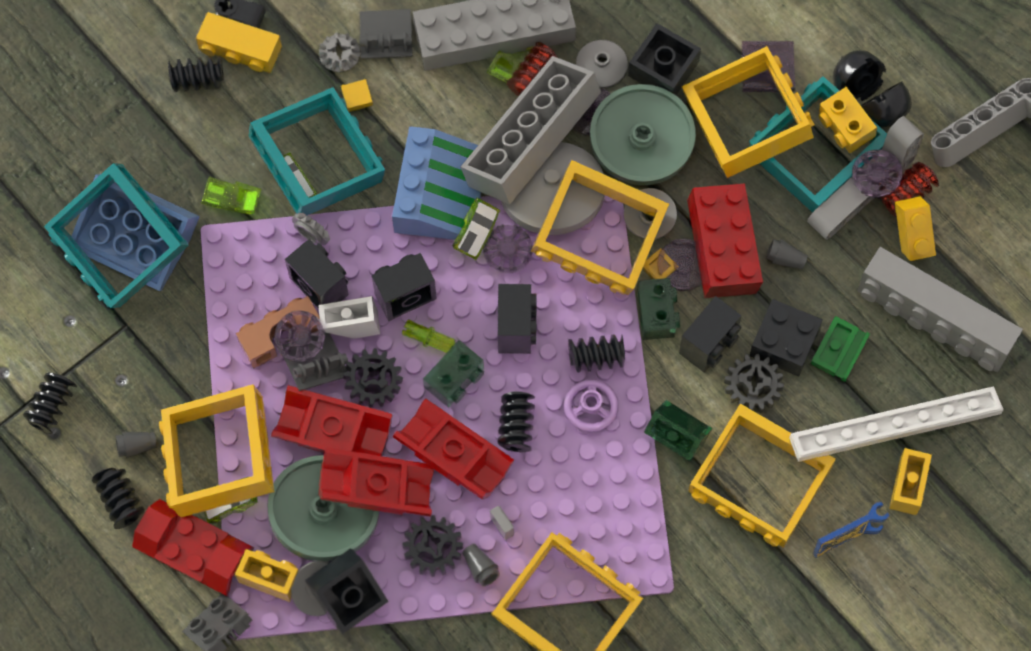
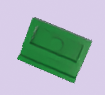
M835 316L810 364L832 376L841 378L845 382L870 333H865L859 330L858 327Z

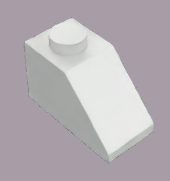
M372 296L319 305L322 332L353 339L380 334L378 310Z

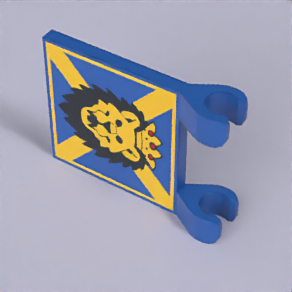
M877 502L872 506L868 515L818 539L813 551L814 557L817 558L862 534L880 533L883 525L874 528L870 522L882 523L887 520L889 513H886L884 516H879L876 513V509L881 508L883 503Z

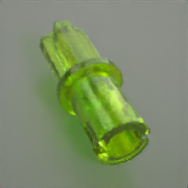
M410 319L404 325L406 330H402L403 336L423 343L424 347L431 346L448 354L452 353L456 345L454 338L435 331L434 327L427 328Z

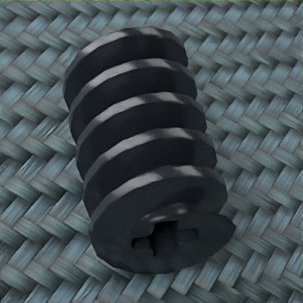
M211 56L208 57L206 64L203 63L201 57H198L196 65H193L190 58H187L186 66L182 65L180 59H177L175 67L172 66L170 60L168 61L169 80L174 92H179L180 85H182L184 91H189L191 84L198 91L201 83L205 90H209L212 82L216 89H220L221 83L224 80L221 56L218 57L215 64Z
M611 335L609 343L605 336H600L598 344L594 337H589L587 345L583 338H579L577 346L574 345L572 339H568L570 366L574 365L577 373L581 371L582 364H585L588 372L591 371L593 363L596 364L598 370H602L604 362L607 363L609 369H613L614 361L618 362L620 368L624 367L625 349L623 335H621L620 341H618L616 335Z
M46 373L44 375L46 382L39 384V389L42 392H35L33 396L36 401H31L28 404L32 411H25L23 416L31 426L51 435L53 432L47 427L48 424H58L53 415H63L58 406L68 405L63 396L72 397L73 393L68 387L77 388V385L62 375Z
M513 391L501 396L503 405L500 407V412L503 415L499 418L501 426L498 429V433L501 436L498 438L497 443L505 450L511 452L531 451V446L524 444V442L532 440V436L525 434V431L533 430V425L526 423V421L534 419L533 414L527 413V410L535 409V405L528 402V400L535 398L534 395Z
M107 468L96 473L92 477V482L96 484L95 488L101 494L100 499L105 503L106 511L110 513L109 518L114 522V528H125L139 518V515L144 512V508L134 507L140 502L139 497L130 498L135 493L134 488H125L131 483L129 478L121 479L127 473L126 470Z

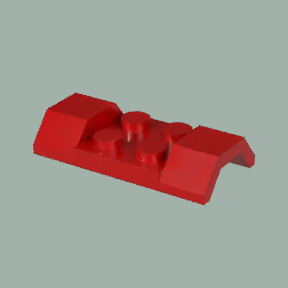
M288 385L284 406L278 424L271 433V437L325 453L327 447L382 456L390 433L393 414L308 390L299 391L297 387Z
M426 398L408 424L402 430L396 431L393 434V438L415 452L414 456L457 486L461 484L481 499H486L504 479L514 462L512 457Z
M326 447L320 471L319 496L321 500L346 503L348 507L400 515L404 512L430 517L432 515V509L429 506L430 484L434 469L426 463Z
M161 499L147 508L134 531L132 544L134 549L225 596L230 592L232 578L239 567L246 549L250 551L254 549L253 546L194 515L180 517L172 508H169L167 502Z

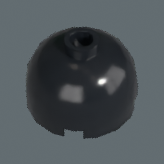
M855 50L839 59L833 71V83L839 91L847 87L855 99L860 98L861 101H864L875 94L883 83L881 76L883 72L886 74V67L878 57L870 52Z
M900 82L860 106L880 128L889 126L891 128L899 118L906 116L910 112L912 100L907 87L903 82Z

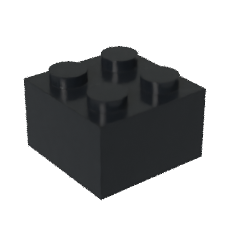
M656 23L630 60L628 76L641 84L658 86L677 95L699 63L701 48Z
M308 239L285 258L289 278L319 309V305L340 302L349 295L348 281L345 278L346 271L338 262L333 264L327 258L329 254L320 243L315 245Z
M421 253L407 255L399 263L391 267L383 266L376 270L375 274L371 275L374 294L388 321L437 299L435 279Z
M498 284V353L531 354V345H536L537 294L531 293V284Z
M715 296L682 335L679 354L704 373L709 367L714 368L723 357L721 355L722 351L726 347L730 349L738 340L742 315Z
M772 299L752 344L749 356L755 358L756 354H759L760 361H764L768 357L770 358V365L777 364L779 369L799 377L823 319Z
M351 548L305 580L331 623L342 634L389 602L363 559Z

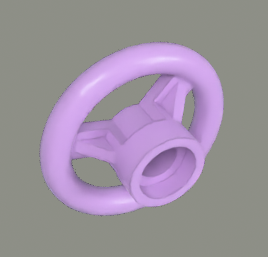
M593 379L583 380L576 383L567 392L564 400V411L570 423L576 428L588 432L600 431L614 421L618 412V400L612 388L604 382ZM588 388L581 396L580 406L572 409L574 396L580 390ZM596 388L608 396L610 401L609 411L602 407V396L596 391ZM589 401H593L596 403V405L594 407H589L586 403ZM585 413H595L603 418V420L590 424L582 422L577 417Z

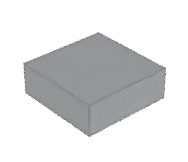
M497 506L490 510V518L503 538L507 540L512 537L514 527L502 508Z

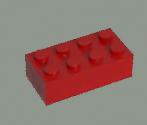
M745 184L693 188L687 203L704 298L756 294L763 283Z

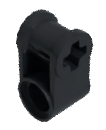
M216 0L214 4L216 15L259 29L266 12L265 7L253 1Z

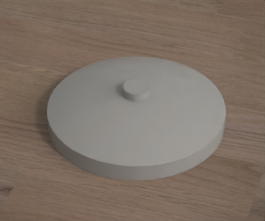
M561 142L509 205L502 202L503 208L516 224L534 233H539L571 160L603 174L599 163L582 148ZM571 181L548 235L570 233L588 224L600 211L605 195L575 181Z

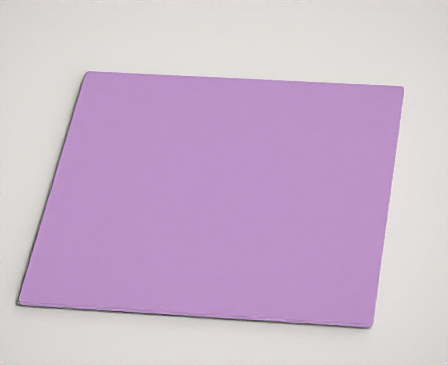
M606 195L600 211L588 224L570 233L548 235L546 242L626 278L631 273L632 267L623 203ZM491 196L480 198V203L496 210L497 213L489 233L476 256L459 249L460 240L394 233L392 221L394 206L308 215L323 226L329 234L330 240L326 245H322L329 254L327 258L333 264L338 262L346 271L345 278L348 281L349 295L342 301L372 296L378 310L380 334L355 339L331 334L338 351L341 354L345 353L348 362L353 363L352 357L354 354L361 357L363 349H366L368 354H372L373 349L377 348L378 355H382L384 351H387L386 358L389 360L395 357L394 367L401 366L402 368L398 376H402L403 381L402 384H397L401 389L398 394L393 393V401L390 402L385 398L383 407H380L378 402H374L372 407L373 409L393 414L390 433L382 456L425 463L414 456L415 452L393 438V434L396 431L402 430L408 424L426 398L514 459L504 479L486 499L479 498L461 484L457 486L434 469L429 498L432 515H435L437 522H440L445 517L447 526L454 523L456 528L453 533L461 532L462 536L456 542L463 543V549L457 550L461 554V560L453 559L455 568L451 569L446 566L445 575H442L440 570H436L434 577H431L430 570H426L421 575L419 566L414 569L410 567L413 559L405 560L404 554L410 551L403 549L402 546L403 542L409 541L405 538V532L412 533V523L419 526L421 525V517H424L426 522H429L431 516L404 512L400 515L379 511L378 523L373 535L356 553L363 559L389 602L354 627L492 613L551 532L555 535L561 533L563 536H567L573 542L571 544L573 548L579 552L584 549L595 558L594 563L600 568L607 566L618 574L616 579L624 585L627 582L632 584L634 588L641 592L639 594L640 597L669 594L674 589L635 290L629 295H623L619 292L613 293L610 291L609 286L602 283L593 284L587 281L584 275L577 272H566L560 268V264L553 261H542L543 258L531 252L538 233L529 231L516 224L504 210L502 202ZM293 216L212 224L201 228L212 396L252 384L261 393L264 402L273 484L283 470L291 464L307 457L324 455L322 452L271 437V433L278 424L284 406L287 386L297 387L279 346L298 341V337L290 331H282L276 334L272 344L275 347L277 357L253 369L236 336V333L245 324L256 323L264 319L263 317L273 310L279 311L287 307L288 303L292 300L307 297L289 278L285 258L307 241L294 228ZM421 253L435 279L437 299L388 321L374 294L371 275L375 274L376 270L383 266L391 267L399 263L407 255ZM498 284H531V293L537 294L536 345H531V354L498 353ZM313 304L319 315V309ZM611 335H616L618 341H620L621 335H623L625 349L623 368H620L617 361H614L613 369H609L607 363L604 362L602 370H598L596 364L593 363L592 369L589 372L585 364H582L579 373H577L574 365L570 366L568 339H572L574 345L577 346L579 338H583L587 345L589 337H594L598 344L600 336H605L609 343ZM356 370L355 379L358 383L361 377L358 375V371ZM387 373L385 379L388 381V385L390 386L391 378L390 374ZM379 375L374 376V377H370V376H369V377H368V380H372V379H376V380H377ZM345 379L305 389L358 404L360 399L358 396L353 399L350 398L352 389L345 390V383L348 382ZM593 379L604 382L612 388L617 396V415L609 426L600 431L588 432L580 430L572 425L566 417L564 411L565 396L572 386L583 380ZM588 388L580 390L574 396L572 409L580 406L581 396ZM596 388V391L602 396V407L609 411L610 401L608 396ZM518 391L535 396L534 399L528 400L529 403L535 405V409L527 410V413L534 415L533 420L526 421V423L533 425V430L525 431V434L532 436L531 441L524 442V444L531 446V451L529 452L507 451L497 443L498 438L501 436L498 433V429L501 426L499 418L503 415L500 412V407L503 405L501 396L505 393ZM364 401L362 406L369 407L368 401ZM589 401L586 403L589 407H594L596 405V403L593 401ZM245 406L215 414L214 426L219 485L253 476ZM585 413L577 417L582 422L590 424L603 420V418L595 413ZM269 494L251 498L250 501L221 513L222 530L253 546V552L259 550L271 556V559L281 562V560L291 562L297 566L298 570L304 565L313 562L293 554L275 537L268 519ZM497 506L502 508L514 527L513 536L507 540L503 538L490 518V510ZM432 529L433 531H435V532H437V533H440V534L444 533L443 531H440V530H437V529ZM422 533L416 539L414 546H416L417 543L421 542L423 537ZM428 537L429 547H431L437 555V545H435L434 542L431 541V538ZM472 544H476L478 548L498 565L499 577L487 586H481L480 583L474 581L465 557L462 554L464 549ZM452 545L449 549L445 550L443 554L444 559L450 553ZM553 547L508 607L507 611L622 599V597ZM427 558L422 559L423 561L434 563L432 560H429ZM234 574L230 592L227 596L245 610L252 619L249 623L250 627L240 636L232 630L238 637L237 640L337 629L326 614L322 616L307 615L296 607L292 599L291 602L243 585L238 582Z

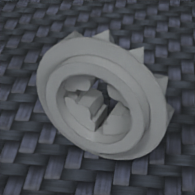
M336 32L335 35L326 36L325 41L320 44L319 57L322 64L329 70L343 72L356 65L360 58V47L356 38L353 39L348 33L344 35ZM338 44H340L342 50H345L342 52L341 60H339L337 53L334 52Z
M296 213L293 216L294 228L304 238L310 239L314 244L326 245L330 240L328 232L316 220L306 216L304 213Z

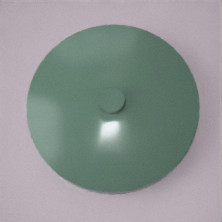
M646 84L626 86L608 95L596 109L590 128L591 148L598 163L616 179L633 185L661 183L679 173L692 155L696 136L693 117L682 100L666 89Z
M324 455L307 457L288 466L275 480L274 492L269 493L268 519L275 537L293 554L312 561H333L350 548L357 552L373 535L379 518V511L348 507L346 503L321 500L319 484Z

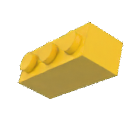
M207 12L196 37L198 48L205 55L221 56L232 64L241 63L249 66V68L256 72L265 71L271 73L282 48L280 35Z

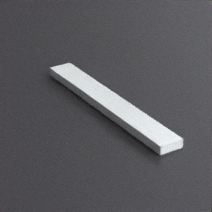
M993 386L791 433L789 439L796 458L800 462L1000 415L1003 412V407Z

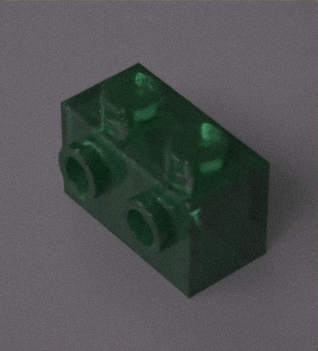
M670 278L638 281L637 294L642 339L674 338L676 328H680L679 312H674L673 303H677L676 287H671Z
M458 340L423 378L424 388L449 408L453 402L458 403L465 396V389L471 383L475 384L481 379L484 374V360Z
M665 400L655 410L644 433L691 461L702 449L712 428L668 400Z

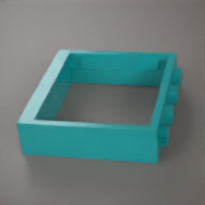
M824 76L817 82L809 83L803 91L804 94L801 96L804 104L801 107L803 112L820 97L825 101L839 92V90ZM787 105L785 107L786 110L781 115L776 114L769 120L768 127L762 132L759 130L755 133L754 137L749 141V147L783 132L795 121ZM873 121L877 127L876 137L870 140L871 144L816 195L810 192L775 158L771 157L759 164L813 213L882 150L887 133Z
M333 87L250 122L249 138L297 214L304 213L308 216L373 187L383 180L385 168L382 165V158L376 156L372 150L370 139L362 134L359 129L358 120L354 115H350L344 98L340 99ZM328 109L367 173L308 198L269 134Z
M113 163L44 226L49 232L48 235L52 238L50 241L63 249L65 259L72 266H77L82 273V280L88 286H93L99 293L97 295L98 299L110 308H120L189 246L187 241L125 166L118 163ZM114 182L119 185L170 247L119 294L65 229L74 218Z

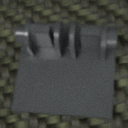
M411 9L359 11L361 59L413 57Z
M325 332L279 346L299 391L343 379L344 372L348 371L345 368V364L348 362L347 355L345 353L341 354L338 351L330 333Z
M221 594L213 599L198 617L192 619L182 632L203 651H224L227 647L221 640L223 639L230 646L232 643L226 636L230 634L237 640L238 637L232 630L240 636L250 627L249 623L252 619L233 600Z

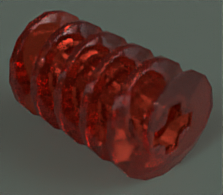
M535 42V46L530 49V54L524 57V62H521L518 65V70L513 72V78L507 80L509 89L517 96L521 95L552 56L557 57L556 53L544 43Z
M916 162L912 168L906 169L904 174L898 175L896 180L889 182L888 186L881 188L880 196L886 209L897 218L896 201L914 198V196H921L924 199L925 195L922 190L928 194L932 193L933 189L930 184L939 187V181L932 169L924 163Z

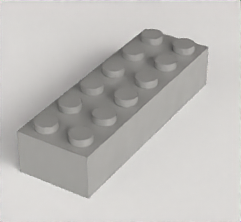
M469 0L413 11L414 27L424 71L573 42L576 38V26L569 0Z
M552 56L462 164L461 170L468 186L510 205L600 95L601 91L595 73Z
M879 247L865 269L857 290L865 300L877 302L884 306V309L889 314L899 315L908 320V324L913 328L925 330L937 342L949 344L954 347L958 354L973 358L978 361L982 368L988 371L993 370L998 373L1023 330L882 247Z

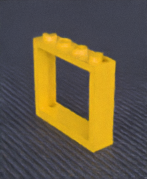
M767 46L682 86L686 100L727 178L814 138L811 127L815 126L811 119L810 113L803 112L801 107L804 104L799 93L793 94L791 90L793 84L787 73L782 74L780 69L783 67L779 57L776 55L772 56ZM768 70L798 125L730 156L701 100Z
M571 160L531 252L543 258L542 261L544 262L553 261L560 264V268L566 272H577L584 275L585 279L593 284L602 283L609 286L610 291L613 293L619 292L623 295H629L634 290L669 204ZM571 181H575L654 217L628 278L546 242Z
M254 384L161 410L162 421H159V428L164 437V444L161 446V450L166 460L167 468L164 469V478L169 488V493H166V501L169 508H172L180 517L274 492L263 396ZM245 406L253 476L184 495L177 425Z
M740 404L692 480L689 492L697 502L701 504H706L707 502L715 507V511L725 518L732 517L739 521V525L746 531L752 533L756 531L763 535V539L770 545L775 547L780 545L784 548L831 471L836 459L826 455L803 461L819 470V473L784 531L777 530L703 486V483L739 425L796 457L789 439L791 434L789 431Z
M551 532L494 609L492 617L538 651H561L507 611L508 607L554 547L629 602V605L595 650L606 651L643 600L639 596L641 592L628 582L624 585L616 579L618 574L609 567L604 566L600 568L594 563L595 558L584 549L580 552L571 546L573 542L561 533L555 535Z

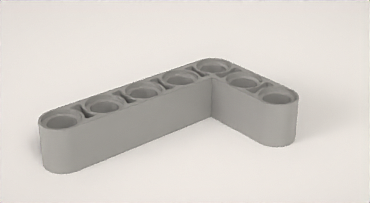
M1031 78L1017 81L935 134L931 139L935 163L940 167H950L1024 118L1029 117L1031 119Z
M905 116L899 118L889 129L882 150L810 215L807 223L824 239H830L914 161L924 133Z

